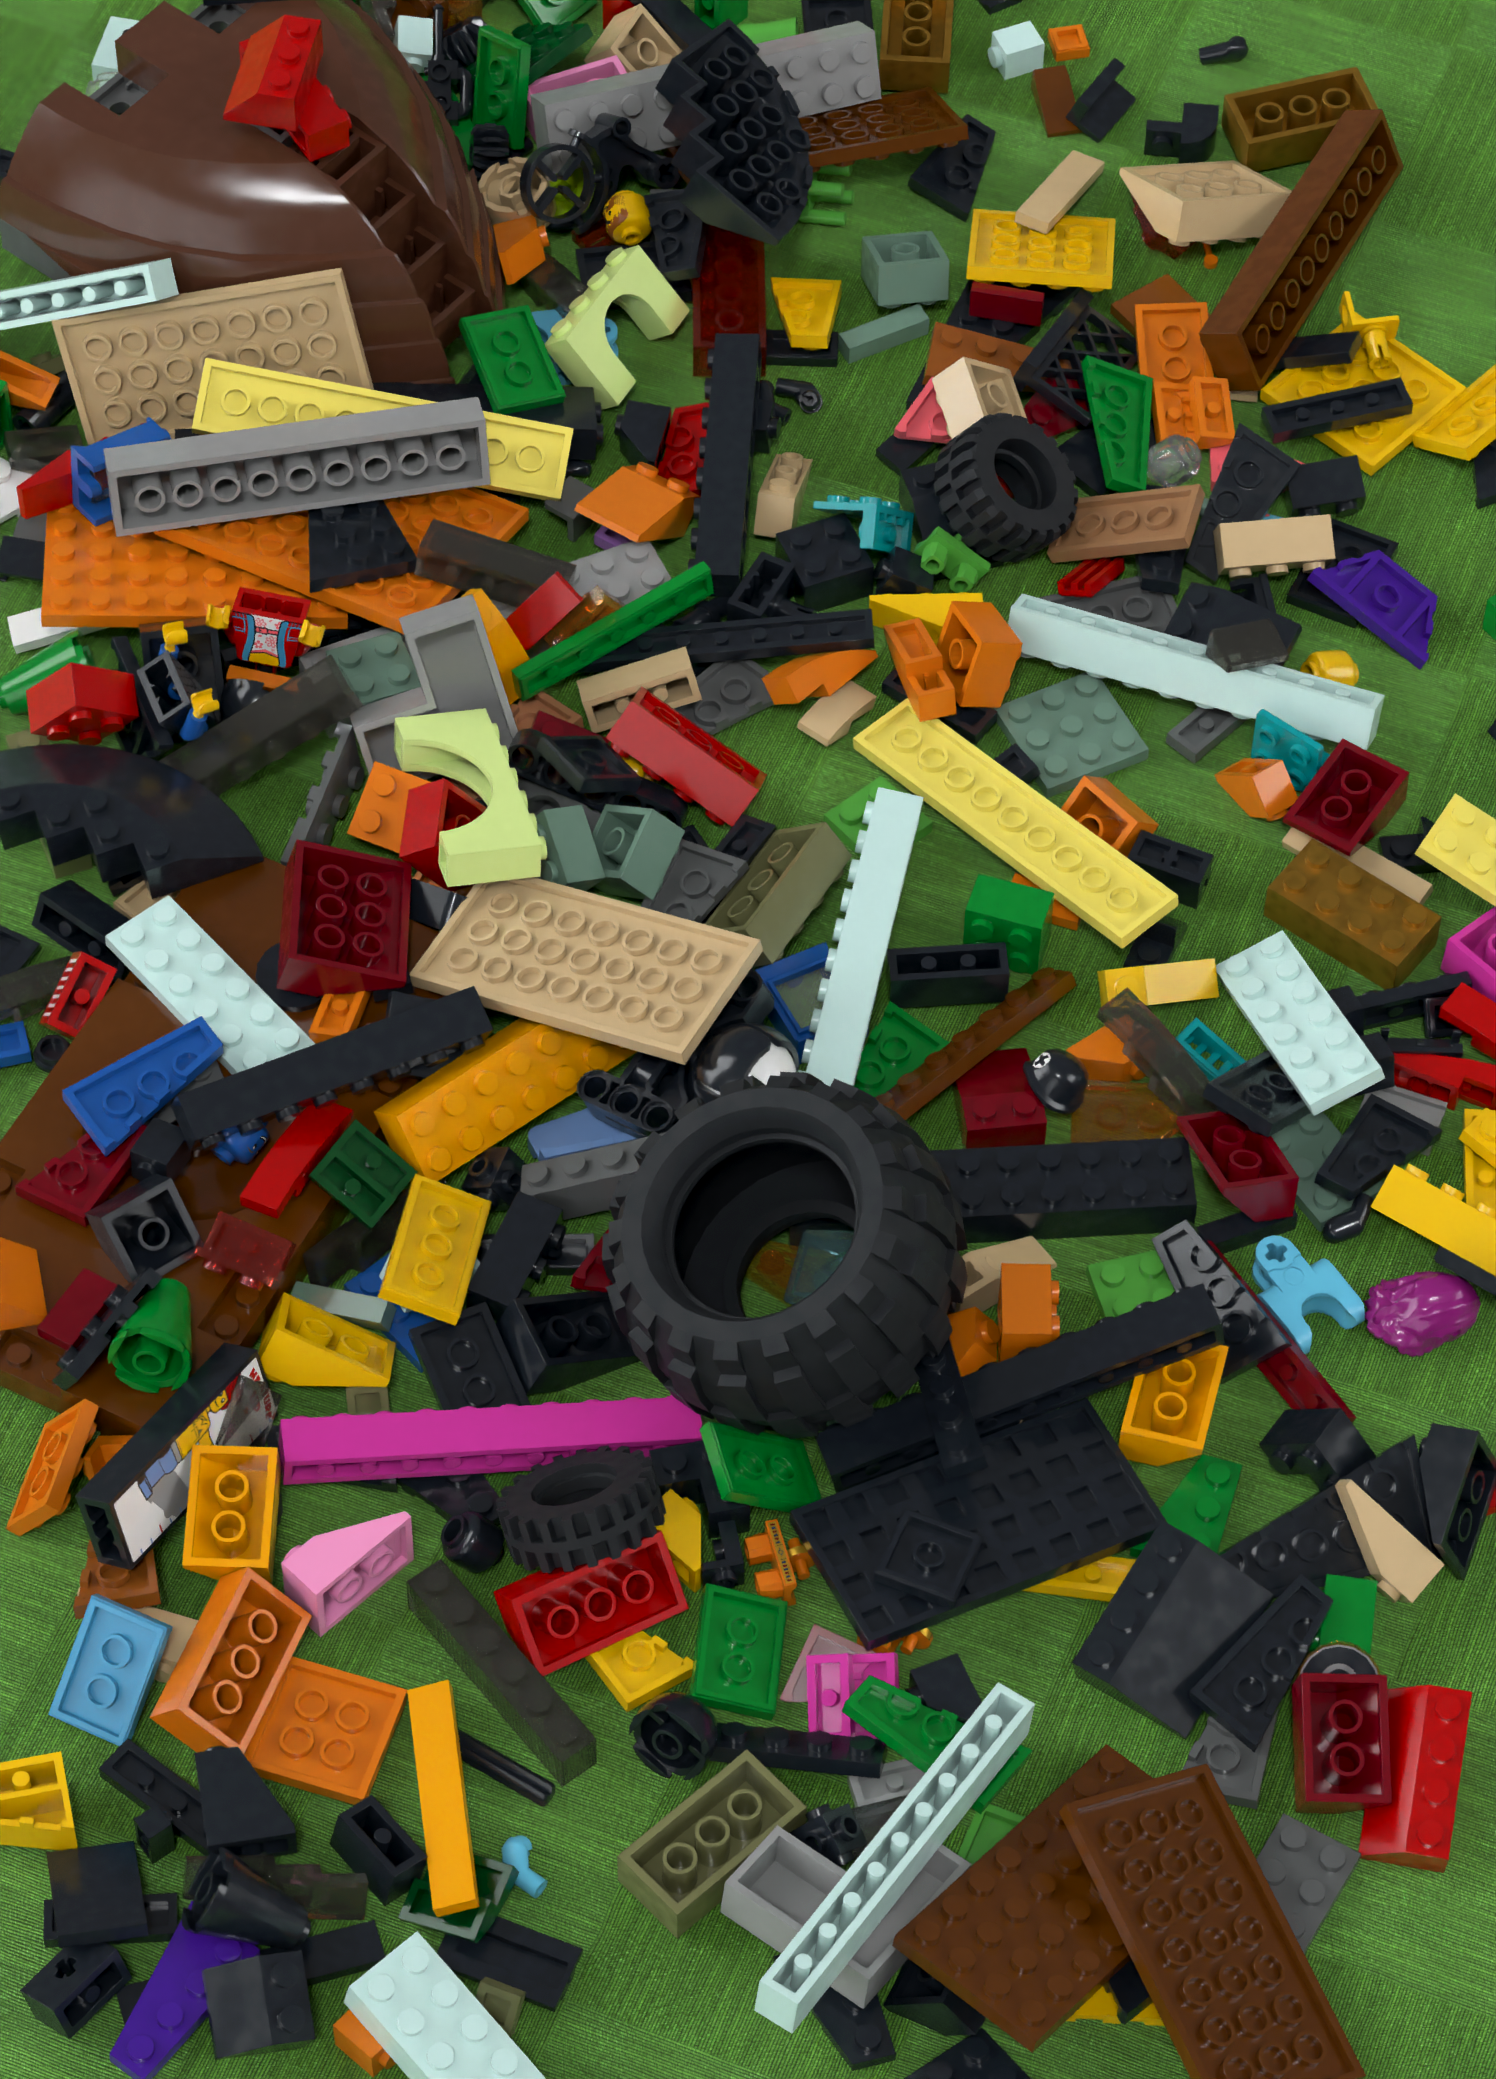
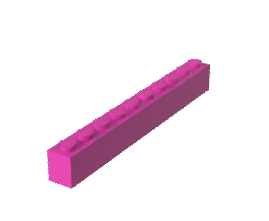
M673 1395L665 1398L642 1399L640 1397H630L625 1400L615 1401L590 1399L580 1403L560 1404L558 1402H546L541 1405L526 1406L506 1404L490 1408L466 1406L455 1410L435 1411L433 1409H421L416 1412L401 1413L380 1411L375 1414L365 1415L340 1413L330 1417L312 1418L295 1416L291 1419H280L278 1444L283 1485L531 1471V1467L538 1463L544 1466L554 1462L553 1457L561 1454L564 1458L576 1455V1450L586 1448L587 1452H594L600 1446H609L610 1451H615L621 1446H627L630 1453L639 1449L643 1451L645 1457H648L649 1450L701 1441L703 1439L700 1433V1428L702 1427L701 1415L695 1413L673 1397Z

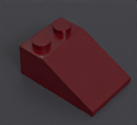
M1342 738L1283 817V823L1350 857L1386 827L1404 803L1410 772Z
M1026 1048L993 1051L952 1083L963 1149L1045 1145L1047 1119L1044 1105L1031 1089L1023 1071L1025 1061H1031Z

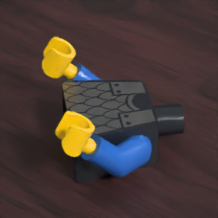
M183 620L166 623L162 626L165 643L161 644L158 657L136 672L158 723L185 743L197 741L214 729L217 719L213 711L219 710L218 700H213L212 688L204 690L194 676L177 660L179 654L177 645L188 643V634L186 629H184Z

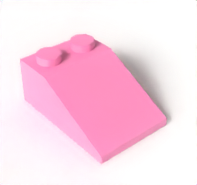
M406 1511L313 1536L305 1544L293 1547L286 1554L283 1562H281L284 1593L312 1615L308 1626L318 1636H323L414 1560L411 1516Z

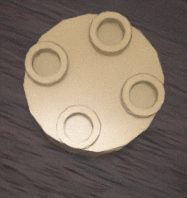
M508 158L509 163L502 166L497 162L490 166L481 176L478 186L480 193L483 194L492 228L494 224L532 215L525 207L520 194V176L528 158ZM536 169L531 181V193L534 202L550 186L549 181ZM554 198L543 212V214L549 217H554L557 206ZM536 218L538 226L545 225L546 228L550 224Z

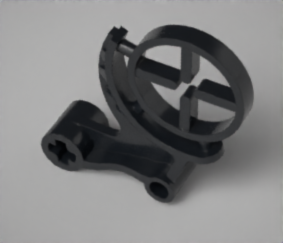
M601 113L595 120V126L583 134L577 130L569 129L568 134L573 137L570 145L550 143L535 150L523 166L520 176V194L525 207L534 217L553 224H563L573 220L575 223L572 225L573 230L576 234L581 235L602 218L604 205L616 193L620 171L625 165H629L635 171L636 177L641 183L661 189L674 187L680 178V174L678 173V168L671 163L673 158L655 154L639 146L628 136L631 132V123L627 118ZM580 143L586 148L592 159L595 174L588 157L578 149ZM566 150L572 155L557 175L541 161L551 152ZM578 165H581L583 189L580 197L567 186L558 185L557 188L548 186L538 200L534 202L531 193V181L535 169L546 180L556 182L557 179L568 180ZM558 192L573 205L568 212L559 216L549 217L543 214ZM588 207V209H587V211L585 212V214L581 217V214H582V213L586 210V208Z

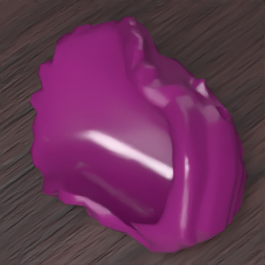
M1416 1271L1412 1275L1388 1281L1382 1279L1380 1284L1370 1287V1299L1364 1300L1365 1306L1368 1309L1365 1312V1319L1368 1321L1367 1330L1369 1333L1373 1334L1374 1338L1383 1339L1386 1344L1397 1348L1399 1353L1407 1354L1411 1357H1420L1424 1353H1430L1443 1343L1454 1341L1467 1333L1468 1329L1475 1324L1481 1306L1477 1293L1466 1279L1457 1275L1433 1271Z

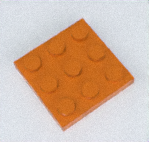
M292 1656L244 1755L261 1778L355 1805L370 1795L408 1700L407 1689Z

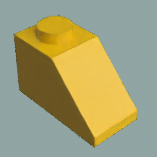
M670 1489L662 1496L666 1509V1514H664L665 1522L663 1525L655 1527L663 1533L678 1579L696 1593L701 1588V1513L692 1500L687 1497L681 1498Z

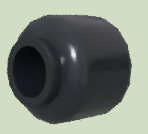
M466 1511L455 1515L446 1522L442 1529L441 1542L443 1554L449 1561L468 1572H484L490 1567L495 1566L503 1556V1530L496 1523L477 1512Z

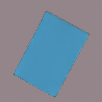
M100 1594L91 1595L48 1715L117 1746H121L127 1739L132 1740L173 1626Z

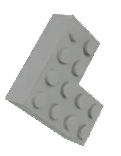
M473 594L399 618L421 687L348 711L369 775L375 761L402 771L394 752L395 718L486 708L491 723H497L500 744L506 745L508 750L518 729ZM421 771L406 772L424 780L440 775Z
M777 1825L725 1881L720 1912L782 1953L846 1871ZM941 1844L830 1987L864 2009L908 1959L892 1946L895 1935L966 1872L972 1864Z

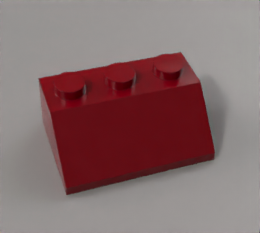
M1221 1111L1177 1117V1126L1224 1197L1254 1222L1293 1217L1299 1177L1272 1136L1267 1138L1264 1135L1256 1134L1244 1122L1231 1114Z
M1301 1673L1291 1685L1296 1813L1341 1814L1391 1805L1392 1787L1387 1675Z

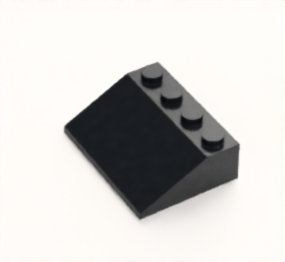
M1161 1520L1074 1658L1072 1664L1076 1677L1187 1740L1204 1712L1203 1709L1189 1699L1191 1689L1268 1609L1275 1596L1200 1541Z

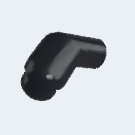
M784 378L777 379L775 396L793 398L800 408L807 413H814L821 408L823 403L821 394L811 382Z

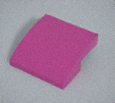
M898 1653L806 1655L809 1732L824 1731L831 1735L851 1737L864 1735L878 1739L844 1714L842 1709L845 1702L869 1675L899 1688Z

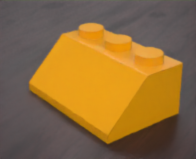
M1219 1345L1134 1378L1118 1445L1127 1460L1158 1467L1202 1455L1228 1354V1346Z
M192 1445L182 1562L184 1569L219 1581L221 1576L249 1567L272 1585L281 1479V1461L278 1448Z

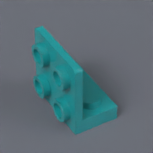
M827 495V502L814 501L813 509L836 515L845 513L848 518H863L859 526L861 549L886 555L895 546L910 551L914 513L900 510V503L882 501L881 498L861 496L859 500H849L850 497Z
M1261 709L1256 714L1251 758L1283 760L1294 789L1303 792L1330 754L1324 751V747L1320 743L1265 709Z

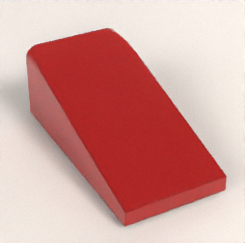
M557 571L509 615L506 621L523 648L529 650L571 612L583 598Z

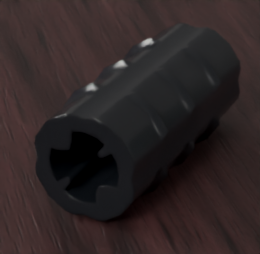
M65 370L57 375L61 379L45 411L23 407L12 418L16 430L27 440L35 441L74 405V396Z

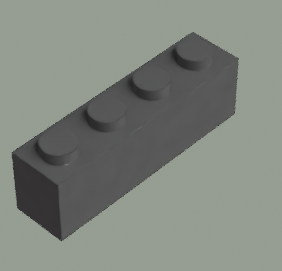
M648 1137L522 1165L520 1192L562 1208L563 1220L610 1210L609 1204L618 1181L622 1179L623 1174L635 1175L640 1165L634 1154Z

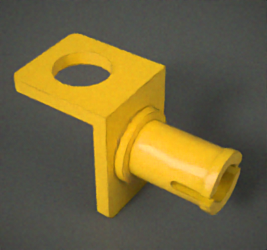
M1343 291L1339 314L1344 332H1360L1362 343H1365L1371 369H1378V360L1381 369L1388 367L1392 363V356L1390 355L1386 340L1396 337L1400 323L1399 316L1393 315L1357 320L1350 291Z

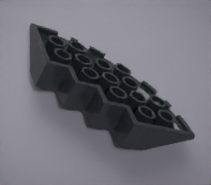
M727 19L672 58L655 87L658 92L674 105L663 126L682 142L671 163L684 176L690 179L679 201L706 224L776 246L792 230L808 201V190L812 186L813 166H810L808 151L811 148L808 132L802 129L797 117L800 110L790 90L784 91L777 80L780 74L774 66H766L757 55L760 49L730 19Z
M50 744L0 751V841L4 850L42 838L53 867L91 854L102 883L140 870L152 900L264 861L263 855L252 834L237 814L211 790L172 766L139 754L93 745Z

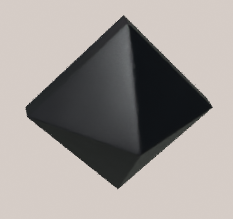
M1449 996L1423 998L1425 1038L1451 1036L1453 1029L1461 1030L1439 1017L1440 1007Z

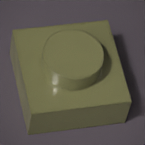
M50 350L29 358L32 365L51 374L66 370L62 356L59 354L51 355Z
M345 1387L348 1414L365 1415L375 1414L380 1411H390L387 1387Z
M488 1977L483 1978L480 1981L475 1998L509 2037L515 2033L526 1992Z

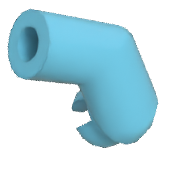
M523 1835L510 1837L503 1844L501 1850L502 1863L512 1865L519 1871L515 1885L536 1899L545 1890L548 1881L529 1868L528 1857L530 1855L529 1850L532 1849L531 1841Z

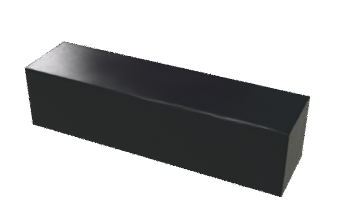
M1294 1209L1293 1217L1254 1222L1241 1211L1197 1226L1196 1228L1206 1240H1211L1220 1252L1225 1254L1260 1242L1265 1237L1277 1236L1296 1229L1298 1214Z

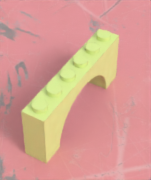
M486 708L395 718L394 752L403 772H430L453 778L473 789L487 805V809L472 822L455 829L439 832L438 864L447 887L540 877L541 860H546L547 858L546 841L544 836H538L535 814L528 812L526 792L518 788L517 771L515 767L510 768L507 747L500 744L497 723H491Z

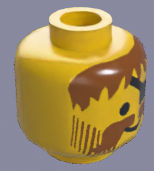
M630 190L619 191L604 205L603 215L606 229L613 241L625 245H636L652 231L649 222V210L641 194Z

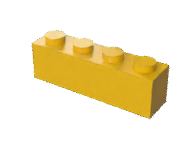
M1409 1163L1405 1170L1394 1164L1374 1199L1371 1208L1496 1276V1211L1481 1202H1478L1476 1208L1462 1202L1465 1194L1446 1183H1443L1441 1188L1438 1189L1426 1182L1430 1176L1428 1173Z

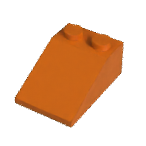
M638 462L637 465L622 466L579 501L574 511L638 543L684 537L694 513V498L700 496L689 491L690 485L676 478H669L667 480L657 475L659 470L656 467L644 462Z

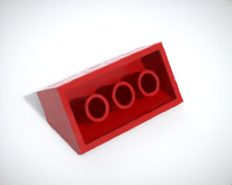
M642 686L606 736V739L612 742L610 747L616 753L625 758L632 756L643 764L642 769L646 774L658 781H661L662 778L675 786L673 791L680 798L689 803L696 801L706 808V815L720 825L727 823L733 827L755 797L767 776L763 771Z
M656 1529L657 1533L653 1537H643L641 1539L642 1545L637 1549L627 1548L621 1551L622 1556L612 1560L610 1557L598 1560V1565L588 1568V1564L578 1565L574 1571L564 1572L563 1567L555 1568L551 1573H542L539 1570L493 1591L507 1632L537 1678L550 1674L689 1609L661 1530Z
M1435 1685L1388 1689L1392 1804L1364 1810L1358 1850L1361 1853L1360 1859L1441 1873L1445 1872L1449 1860L1472 1692Z

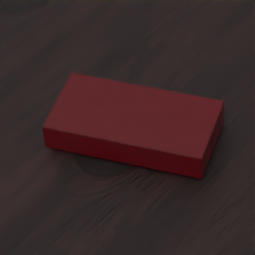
M973 282L970 293L969 315L1040 327L1043 317L1044 293Z
M83 1268L37 1327L38 1336L64 1350H67L71 1345L77 1348L84 1339L79 1334L92 1316L96 1314L98 1317H101L108 1308L103 1304V1301L117 1284Z

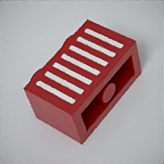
M82 951L73 952L38 1024L74 1040L104 998L117 969Z

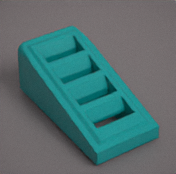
M1197 1017L1172 1041L1165 1052L1177 1064L1207 1083L1225 1074L1231 1068L1234 1069L1246 1062ZM1192 1042L1198 1046L1195 1050L1190 1046ZM1204 1051L1211 1054L1207 1060L1201 1056ZM1218 1059L1224 1063L1219 1070L1212 1066Z

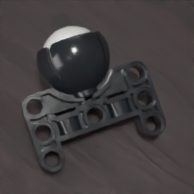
M750 969L685 1065L637 1051L620 1078L603 1070H590L579 1079L577 1093L595 1118L639 1139L648 1137L653 1131L658 1134L667 1132L679 1121L674 1112L699 1096L705 1103L721 1097L720 1086L725 1085V1083L753 1075L767 1085L770 1075L780 1076V1072L798 1071V1053L785 1035L772 1027L761 1025L765 1017L773 1010L774 997L760 974Z

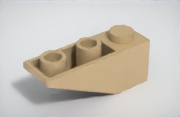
M785 452L782 455L776 454L758 492L754 525L755 535L776 538V533L796 528L812 467V459L803 458L801 454L795 452Z
M1033 1236L970 1251L961 1256L965 1261L968 1277L963 1304L957 1303L955 1312L974 1306L984 1312L998 1303L1001 1263L1051 1264V1270L1057 1267V1263Z

